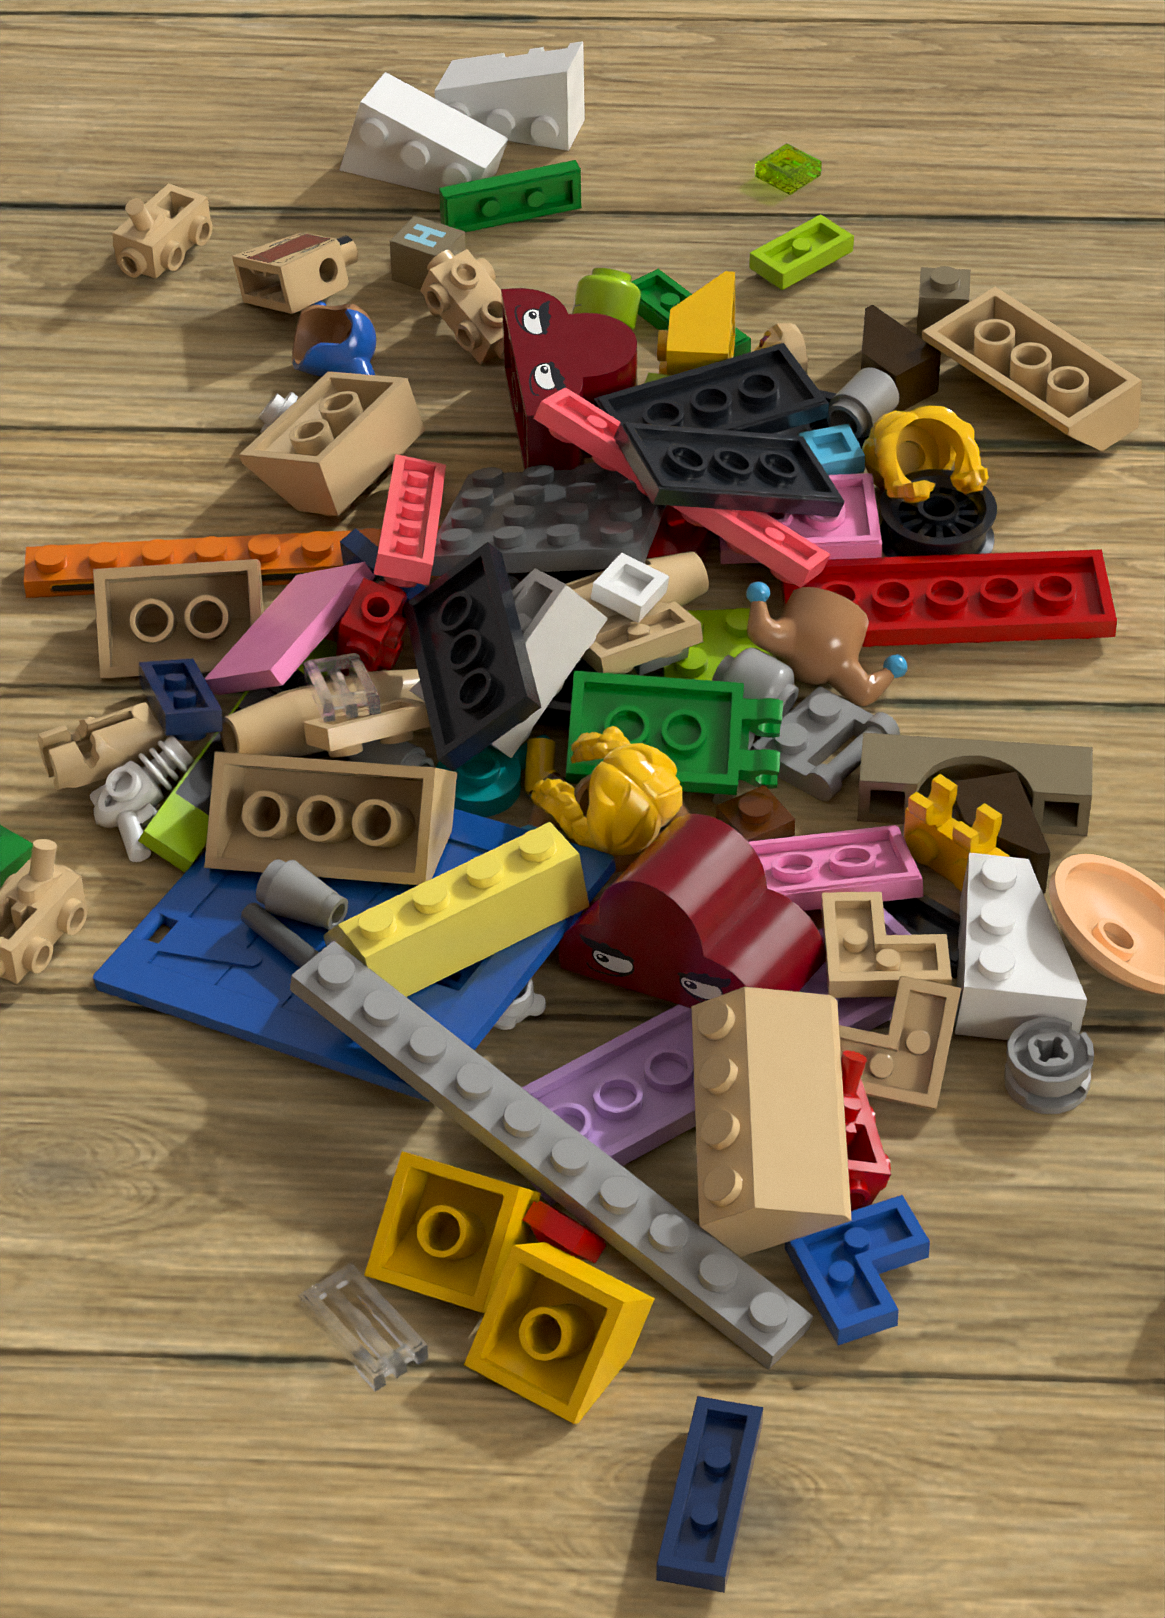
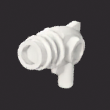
M173 735L164 742L158 741V745L163 750L159 754L154 748L149 749L150 754L154 757L151 761L142 753L138 755L146 766L142 768L130 760L124 766L114 769L108 775L106 784L90 794V799L95 806L93 811L96 824L105 828H119L128 857L132 862L144 861L151 855V850L138 842L144 831L143 827L147 826L156 815L157 804L164 799L158 784L162 783L167 790H172V786L165 778L170 775L177 781L179 776L174 770L179 768L183 773H186L188 771L187 767L195 761Z

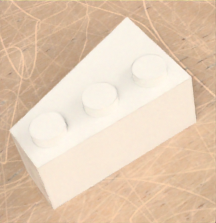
M583 41L570 43L568 48L551 51H545L544 47L533 48L529 50L528 54L505 57L504 53L452 60L435 89V99L509 138L508 141L569 151L585 120Z
M385 72L360 102L339 170L439 194L440 187L493 177L498 170L509 138Z
M536 568L512 590L542 708L490 744V746L510 758L513 757L520 745L529 737L535 723L553 697L560 692L564 681L584 652L594 643L596 635L608 619L566 584ZM419 680L409 691L424 701Z
M969 853L960 898L957 987L961 988L955 1017V1034L1009 1040L1012 1032L1022 1023L1039 1017H1056L1072 1022V1029L1080 1033L1087 998L1029 859Z

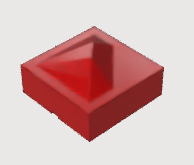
M540 1200L538 1203L533 1202L523 1218V1221L531 1226L540 1243L546 1242L579 1260L587 1259L596 1263L607 1245L602 1237Z

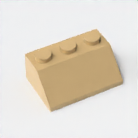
M327 372L244 449L239 456L242 464L297 511L318 513L329 517L339 516L350 508L351 503L369 485H372L380 478V475L394 462L395 454L403 455L408 451L409 446L425 431L408 378Z
M249 559L93 569L100 679L139 677V662L192 658L201 673L211 672L264 612L261 563L259 560Z

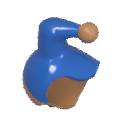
M318 301L301 311L294 335L292 349L294 369L319 377H323L327 372L375 375L370 362L375 353L377 340L371 319L365 311L355 304L327 306L324 302Z

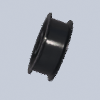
M927 469L908 473L905 477L911 482L926 480L935 483V487L930 492L927 500L918 503H908L901 498H890L885 489L880 500V512L883 518L880 525L882 552L886 557L992 553L994 547L992 525L997 516L995 497L985 485L983 491L968 494L958 491L950 479L954 472L952 470Z

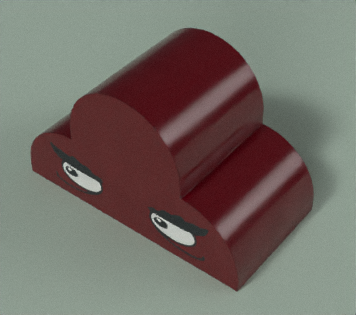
M527 288L501 289L504 372L523 468L525 470L531 466L549 465L554 470L575 469L577 466L584 464V458H592V455L574 444L565 443L553 437L549 432V428L533 419L542 400L565 387L594 405V398L637 386L636 336L630 327L611 316L597 313L568 314L565 306L548 293Z
M687 814L675 819L564 933V937L559 943L558 952L561 969L688 1008L743 987L799 992L825 963V948L817 927L796 903L786 896L767 888L763 865L749 842L728 824L703 814Z

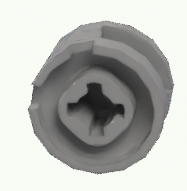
M1039 1017L1022 1023L1012 1032L1007 1043V1062L1005 1064L1004 1079L1005 1088L1011 1098L1023 1108L1040 1114H1060L1076 1108L1085 1100L1090 1089V1071L1094 1061L1092 1041L1086 1032L1077 1033L1072 1029V1022L1060 1018Z

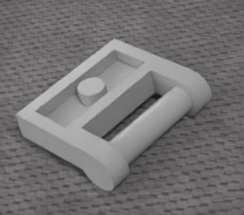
M819 686L782 718L780 737H760L751 745V750L770 749L779 751L780 768L778 777L818 800L829 801L841 790L842 781L861 764L863 733L900 735V730L896 721L888 714L877 712L873 715ZM853 735L857 737L827 765L821 764Z

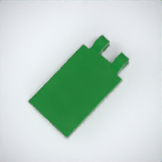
M574 671L565 782L578 784L582 778L591 774L595 767L604 760L602 758L572 764L570 760L573 755L571 745L578 737L586 732L603 734L606 728L615 726L620 729L631 744L643 743L666 754L676 765V777L680 781L682 791L737 795L738 780L745 781L754 787L765 785L768 789L777 788L780 752L770 749L748 750L749 731L757 736L766 738L780 737L783 700L774 698H743L744 683Z

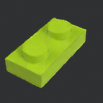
M820 214L750 252L749 269L781 290H784L853 252L854 235Z

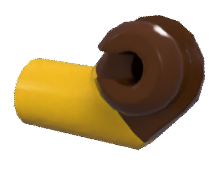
M532 738L527 741L524 788L529 796L533 792V786L539 780H546L548 778L566 781L565 777H562L554 770L555 742L553 740Z

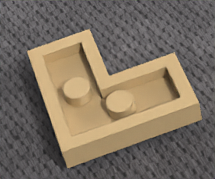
M882 892L822 893L821 914L828 995L834 998L896 997L900 975L951 986L952 976L947 934L886 935Z
M900 975L888 1035L839 1025L841 1056L843 1051L849 1050L860 1053L867 1058L861 1077L867 1097L936 1111L961 988Z

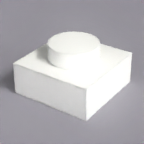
M621 553L593 582L591 599L639 623L666 593L669 576Z

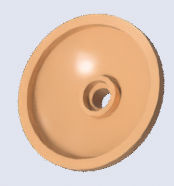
M1077 854L1063 860L1051 875L1049 896L1055 919L1076 952L1092 968L1117 983L1144 993L1165 995V890L1135 869L1104 856Z

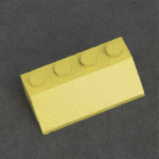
M548 822L336 925L323 935L325 944L328 946L331 942L335 941L401 994L408 997L590 907L580 855L554 825Z

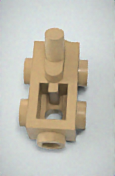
M168 183L145 204L138 198L130 200L125 207L130 218L112 233L116 264L130 277H138L143 274L156 279L166 269L176 271L181 266L185 252L194 244L203 246L210 239L213 225L210 219L208 197Z
M468 249L455 256L450 250L439 253L428 264L427 270L429 272L420 290L424 295L429 312L434 316L442 317L455 333L460 346L469 351L480 365L497 355L500 359H504L501 289L495 283L496 275L493 267L484 258L475 259Z
M38 839L33 842L31 858L17 873L10 875L6 879L0 890V978H5L16 984L29 971L35 974L41 973L51 960L54 943L64 933L69 935L77 934L87 918L88 907L85 901L82 876L64 865H55L57 844L48 839Z

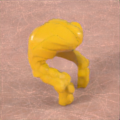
M927 405L918 407L910 412L893 411L883 414L874 423V427L870 430L869 438L864 441L862 451L865 454V467L868 473H872L873 484L882 491L886 489L887 495L890 498H901L908 503H918L927 500L930 492L935 487V483L926 480L911 482L905 477L906 474L927 469L951 470L955 462V470L950 479L953 486L964 494L983 491V487L989 478L987 468L981 465L980 451L974 440L973 427L970 423L961 420L954 412L942 406Z
M615 726L606 728L603 734L597 732L583 733L571 745L573 755L570 760L572 764L604 758L591 774L587 818L583 816V812L575 799V788L561 779L551 780L547 778L546 780L537 781L530 795L536 806L553 816L569 839H574L578 845L609 853L614 857L633 854L648 847L657 837L660 828L665 826L679 812L682 806V786L676 777L677 769L675 763L666 754L654 747L643 743L631 744L620 729Z

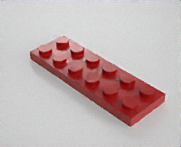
M1102 549L828 559L823 571L802 586L820 588L846 597L867 614L869 624L862 647L1090 639L1116 636L1117 617ZM781 581L783 606L785 607L792 592L800 587Z

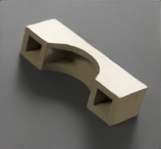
M863 733L857 821L905 824V809L908 807V798L916 791L928 798L932 789V779L939 774L955 782L1016 772L1042 833L1087 836L1092 801L1093 747Z

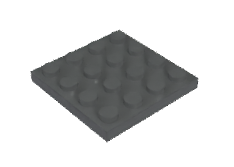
M595 462L581 464L571 470H554L549 465H536L526 468L523 472L503 473L502 469L496 467L482 468L474 471L472 474H468L437 533L431 576L444 575L486 542H489L502 553L507 573L532 572L535 568L541 572L607 569L621 553L645 563L667 505L652 504L649 497L639 491L636 483L617 471H610L600 467Z

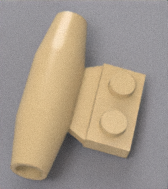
M685 552L645 560L644 564L668 575L669 581L664 596L639 623L591 599L593 582L604 571L566 583L568 587L608 618L596 635L594 643L584 652L581 658L599 673L626 674L635 666L657 658L676 656L683 649L702 643L701 622L682 607L706 593L709 587L705 566L695 552Z
M418 670L362 672L280 692L223 717V732H220L226 753L296 758L327 750L331 757H344L362 752V743L380 739L381 744H396L412 740L414 738L413 731L430 727L425 702L409 691L420 680Z

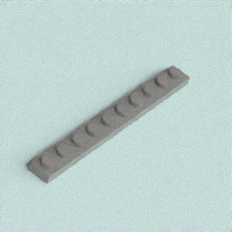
M335 941L331 942L291 975L290 991L768 1370L809 1330L813 1318L811 1313Z

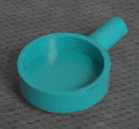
M542 734V735L536 737V738H546V739H550V738H549L547 735H545V734ZM527 743L521 745L512 758L489 745L480 754L472 757L453 772H457L454 809L482 817H489L510 808L517 801L521 793V770L526 767ZM438 762L436 768L452 771L441 762Z

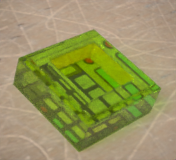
M788 143L755 163V177L789 195L821 176L822 161Z

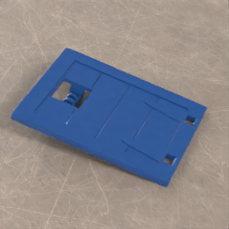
M454 809L452 832L432 879L522 836L530 830ZM569 842L580 855L590 904L615 872V858L612 854ZM206 850L93 975L94 984L98 991L430 1102L290 991L291 975L300 968L241 920L243 909L250 903H258L265 909V905L256 899L257 885L263 873L204 868ZM317 877L340 896L348 900V910L342 922L418 886ZM584 910L478 961L407 998L475 1050L561 941L564 933L575 923ZM273 915L318 952L327 947L323 935L329 931L328 929ZM162 924L172 928L159 943L149 941Z

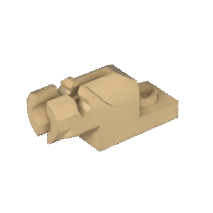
M146 702L98 718L86 717L80 719V724L74 733H70L66 725L39 733L37 739L48 777L54 776L55 789L60 790L66 787H81L105 778L107 779L114 769L124 766L130 760L143 768L146 765L140 760L138 755L142 753L151 761L154 757L150 754L149 749L154 748L159 754L163 750L158 745V741L164 742L170 736L165 735L162 727L158 724ZM212 732L207 733L205 738L196 741H177L196 760L213 737ZM194 761L187 767V770L191 767ZM179 768L174 770V772L179 776V779L183 778V776L186 774L183 773ZM170 775L165 778L168 782L174 781Z

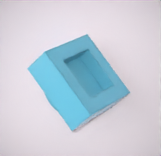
M849 424L798 433V436L804 437L827 475L864 472L865 454Z

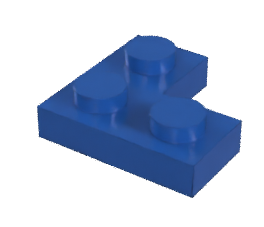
M903 1195L851 1211L852 1221L785 1243V1251L837 1345L898 1326L899 1309L879 1274L929 1258L930 1241Z

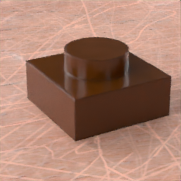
M765 785L716 805V819L734 828L748 842L786 838L795 835V818Z

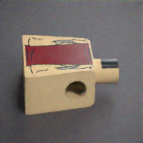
M298 233L233 255L232 260L244 303L293 314L347 288L349 280L346 267L358 261V250L354 241L347 235L334 239L310 233Z

